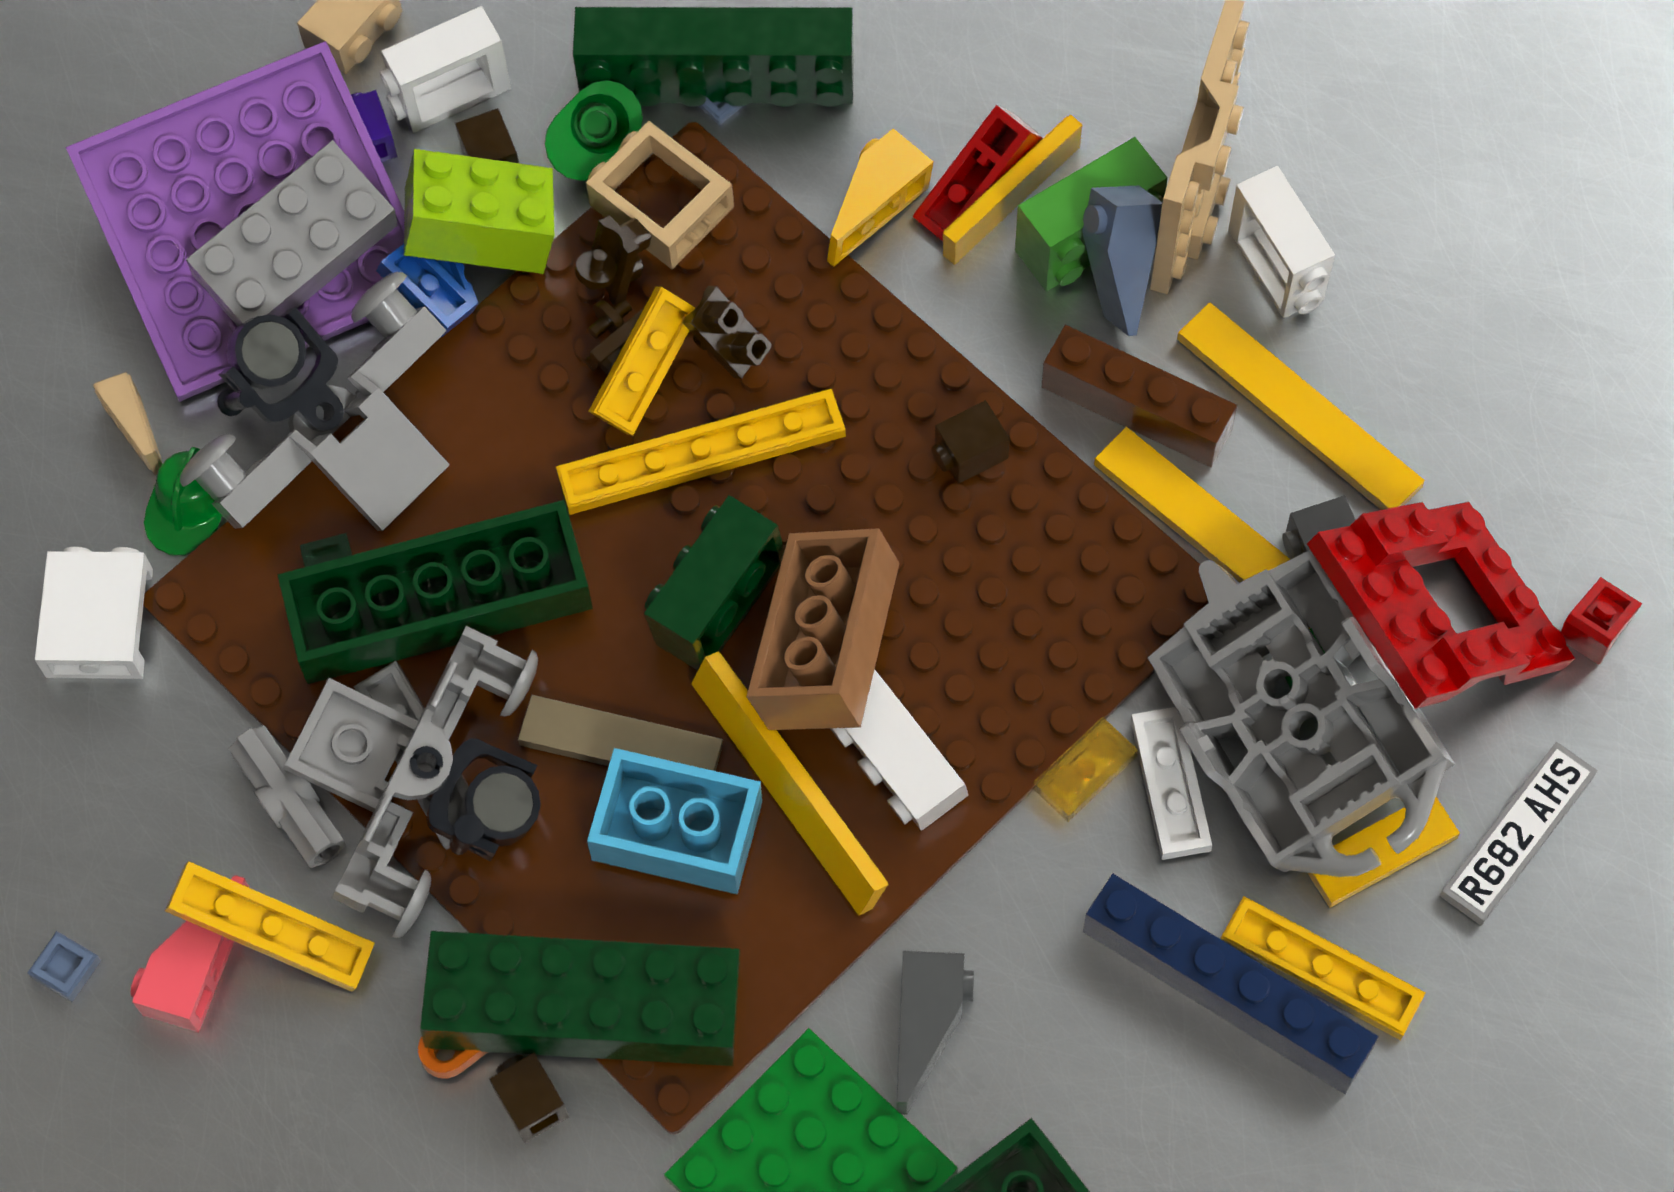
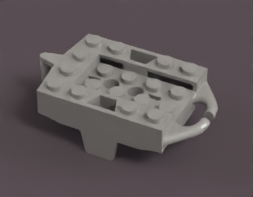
M1311 550L1269 571L1266 569L1240 583L1212 560L1203 561L1199 566V574L1209 603L1187 620L1181 630L1148 657L1167 694L1185 722L1179 728L1180 732L1205 774L1225 790L1272 867L1285 873L1291 870L1336 877L1359 876L1377 868L1382 863L1371 847L1357 855H1344L1333 847V836L1396 797L1405 805V819L1401 826L1386 838L1392 849L1399 854L1420 836L1428 821L1444 771L1454 766L1455 763L1420 708L1414 709ZM1309 627H1310V629H1311V628L1313 629L1314 634H1315V636H1316L1318 642L1320 643L1321 647H1322L1323 650L1325 651V653H1323V651H1322V649L1320 648L1319 644L1317 643V641L1315 640L1314 636H1313L1312 633L1310 632ZM1269 653H1270V654L1272 655V657H1273V658H1272L1271 660H1269V661L1266 660V659H1265V660L1263 659V657L1266 656V655L1269 654ZM1361 655L1367 666L1379 679L1357 684L1348 667L1355 658ZM1291 676L1293 681L1291 691L1282 698H1275L1274 687L1276 683L1283 677ZM1358 707L1360 708V710H1361L1362 713L1364 714L1365 718H1366L1367 721L1369 722V724H1370V726L1372 727L1373 731H1374L1375 734L1377 735L1378 739H1379L1380 742L1382 743L1383 747L1385 748L1386 752H1387L1388 755L1390 756L1391 760L1393 761V763L1395 764L1396 768L1398 769V771H1399V773H1400L1401 775H1399L1398 772L1396 771L1395 767L1393 766L1392 762L1390 761V759L1388 758L1387 754H1386L1385 751L1383 750L1382 746L1380 745L1379 741H1378L1377 738L1375 737L1374 733H1373L1372 730L1370 729L1369 725L1367 724L1366 720H1365L1364 717L1362 716V714H1361V712L1359 711ZM1311 717L1317 718L1318 729L1316 734L1308 740H1301L1299 736L1301 724ZM1239 735L1248 753L1235 769L1218 740ZM1330 751L1337 763L1333 766L1327 764L1322 755Z

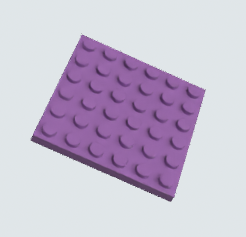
M326 41L66 147L179 402L225 383L219 374L229 367L226 353L230 336L237 328L232 319L192 276L186 259L332 140L395 209L398 226L297 308L323 340L369 322L364 317L354 323L351 318V311L362 295L382 279L376 272L380 262L404 244V209ZM305 342V347H306V348L310 347V346Z

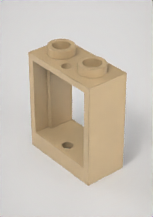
M650 121L638 132L632 131L620 144L619 150L607 162H601L595 166L586 182L590 206L604 217L610 215L619 225L636 218L652 236L649 248L646 250L671 269L734 208L732 184ZM652 153L701 189L664 228L660 227L614 191Z

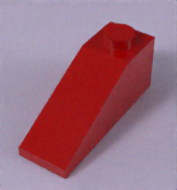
M996 105L912 217L943 241V231L1044 137L1013 112Z

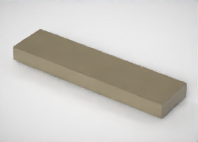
M531 695L518 738L520 746L609 766L613 750L617 748L716 771L723 748V739L536 695Z

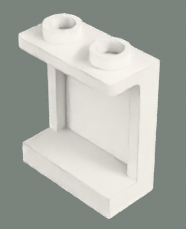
M75 546L67 547L63 551H47L35 652V662L46 678L143 679L145 660L139 652L146 580H152L153 568L144 552H139L129 547H117L112 549L111 552H92L87 548Z

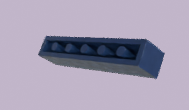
M1113 873L1085 915L1083 927L1085 934L1346 1094L1379 1037Z

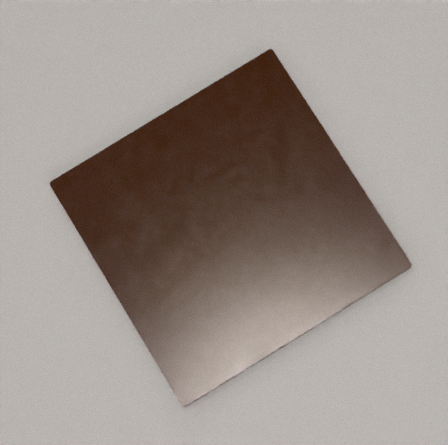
M697 122L686 124L671 138L732 184L734 208L673 269L665 265L648 250L645 249L639 252L638 256L641 258L644 266L640 278L630 282L626 301L631 305L632 311L622 319L626 323L642 310L656 286L663 287L695 308L702 300L705 289L708 286H717L730 302H734L742 310L743 316L750 324L772 343L770 351L760 365H751L743 378H733L708 350H702L695 344L693 340L694 335L689 331L633 436L625 434L588 412L608 375L600 366L592 371L584 360L590 355L591 350L611 335L607 330L596 339L588 331V327L598 320L594 313L593 305L600 300H604L614 307L609 300V293L606 288L591 290L582 284L575 275V265L578 257L584 252L592 250L598 222L605 218L594 208L590 207L553 239L544 274L516 271L479 303L472 314L443 337L441 336L383 392L450 464L383 531H377L312 461L243 528H234L228 521L147 590L144 595L143 604L144 608L291 753L328 679L307 684L298 663L277 574L565 500L556 470L558 465L832 388L846 429V437L572 515L569 514L589 586L593 609L489 636L498 641L496 646L527 660L533 649L538 656L535 677L522 703L511 715L505 717L500 716L507 700L476 685L449 739L452 756L465 741L474 738L538 765L531 779L539 790L541 806L537 820L524 838L512 845L498 847L491 861L469 850L462 855H457L450 848L445 849L437 834L428 827L427 816L417 799L405 800L393 797L391 802L413 812L392 857L418 881L426 869L431 875L429 894L468 933L740 949L733 1066L594 1058L666 1132L672 1135L680 1133L1133 694L1155 672L1148 657L1181 630L1187 620L1209 603L1199 574V562L853 258L847 255L834 267L828 263L830 238ZM653 153L614 191L660 227L664 228L701 189ZM986 400L1010 438L1009 458L958 484L951 471L943 472L933 456L931 447L935 445V425ZM360 415L352 416L332 435L340 443L364 419ZM728 495L778 524L784 550L789 533L879 528L900 563L875 670L965 783L969 796L921 831L913 820L904 824L887 802L893 794L883 781L874 786L857 763L863 756L853 743L845 748L830 728L777 730L888 882V886L874 908L860 916L691 683L697 670L656 645L644 615L646 611L644 608L645 602L651 591L658 584L664 585L674 572L673 564L679 552L687 544L692 546L702 533L701 525L709 510L715 505L720 507ZM779 570L720 652L747 690L752 678ZM457 645L396 661L404 671L424 708H426ZM393 662L331 679L355 690V685ZM531 695L723 739V748L716 771L760 781L762 791V806L738 894L592 861L587 839L609 766L520 746L518 738ZM485 758L477 759L464 770L462 775L469 786L479 773L497 765ZM395 760L385 778L387 782H389L397 766ZM328 791L366 829L373 812Z

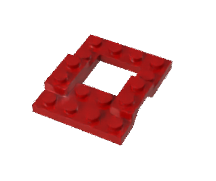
M1423 502L1364 513L1350 526L1318 532L1307 543L1311 552L1414 709L1448 701L1482 680L1498 676L1504 685L1563 670L1576 659L1567 647L1563 634L1552 625L1540 607L1535 593L1525 585L1512 566L1510 556L1499 547L1486 528L1484 518L1469 502L1430 510L1426 508ZM1455 558L1498 623L1456 633L1451 626L1448 615L1438 607L1424 586L1421 575L1413 567Z

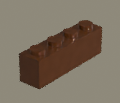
M1066 324L1043 363L1042 388L1124 427L1127 426L1130 430L1211 468L1233 429L1237 404Z

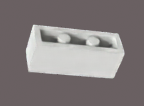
M874 669L861 727L830 729L845 748L853 743L862 754L863 758L857 763L872 784L876 786L883 781L893 796L887 802L904 824L913 820L922 831L969 796L962 779Z

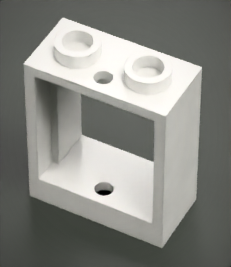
M482 6L381 51L386 69L380 71V76L389 95H386L388 104L397 121L405 118L412 133H416L511 89L502 40Z
M1275 166L1237 184L1228 227L1232 238L1283 318L1296 312L1305 314L1314 310L1322 303L1325 297L1335 257L1334 252L1279 166Z

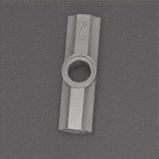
M264 725L258 728H250L240 734L228 749L243 774L256 789L254 794L278 829L283 828L310 869L319 865L323 866L337 857L346 844L341 833L330 820V817L325 814L318 804L320 799L309 781L283 769L287 757Z

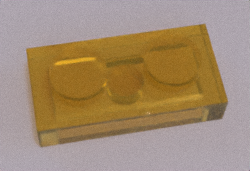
M1102 717L1033 782V790L1069 822L1137 757L1138 749Z

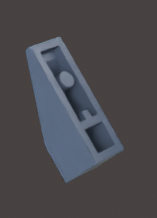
M1139 185L1091 188L1088 206L1083 216L1084 226L1082 233L1103 316L1128 336H1137L1158 238L1163 202Z

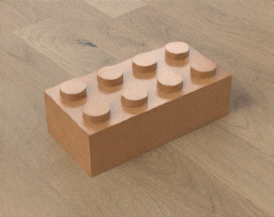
M879 528L789 533L747 693L748 700L768 730L861 727L900 564Z

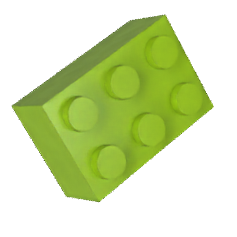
M414 149L405 185L404 256L544 274L554 239L553 168Z

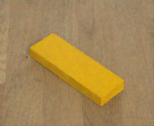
M656 286L588 412L625 434L633 436L690 331L682 321L695 307L663 287Z
M1435 797L1428 821L1420 836L1399 854L1392 849L1386 837L1401 826L1405 819V807L1333 845L1339 853L1344 855H1357L1371 847L1378 855L1382 864L1359 876L1336 877L1308 873L1329 908L1458 839L1460 832L1437 797Z

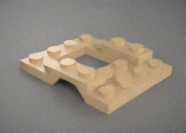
M1225 0L1201 76L1197 104L1182 152L1176 156L1163 198L1150 290L1168 295L1173 278L1182 279L1188 257L1198 260L1203 243L1212 245L1219 218L1212 216L1215 204L1224 205L1231 178L1223 177L1231 153V147L1225 146L1224 143L1228 133L1237 134L1244 109L1243 106L1236 105L1241 75L1239 70L1245 52L1244 44L1250 22L1242 21L1245 1Z

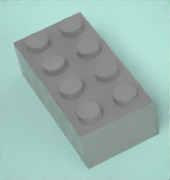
M332 140L189 256L186 261L192 276L232 321L239 326L257 316L270 314L281 316L286 310L301 306L397 227L396 213L392 205Z

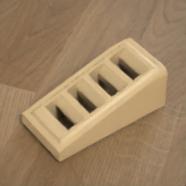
M127 372L96 382L93 387L103 408L147 468L154 475H157L163 461L140 393L132 377Z

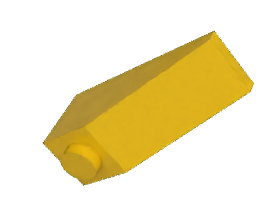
M894 128L882 138L870 140L860 152L859 162L830 237L827 262L833 267L929 189L934 161Z

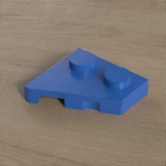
M402 244L384 258L376 269V272L382 278L396 271L407 275L397 290L415 309L425 306L447 330L442 337L472 314L478 305L472 285L464 276L465 267L463 263L404 256V244Z

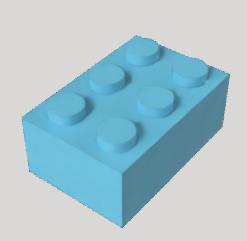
M614 748L587 839L591 860L738 894L762 806L761 782Z

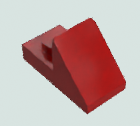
M1600 577L1569 613L1561 633L1568 646L1599 665L1618 636L1634 618L1642 603Z

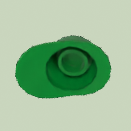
M608 80L591 83L582 89L554 117L547 128L544 144L547 158L554 169L566 178L585 181L588 180L595 166L601 162H607L619 150L620 144L632 131L638 132L641 129L643 115L641 105L634 93L621 83Z
M191 447L189 451L175 453L164 461L158 469L156 483L146 507L144 527L147 537L156 549L168 555L185 556L190 554L217 531L222 519V515L212 505L215 500L196 480L184 487L180 483V474L185 465L200 450L196 447Z

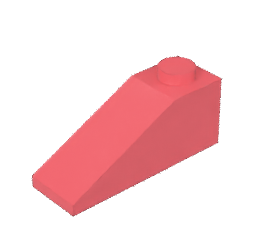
M234 875L230 879L249 887L243 877ZM189 921L184 922L150 955L146 967L140 968L135 974L131 986V997H134L132 1003L142 1016L199 1033L234 941Z

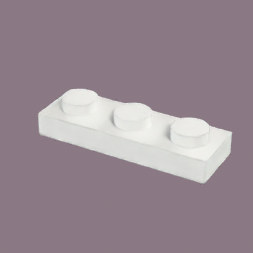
M1176 707L1131 715V726L1162 860L1211 852L1212 841L1191 750L1179 730L1184 725V721Z

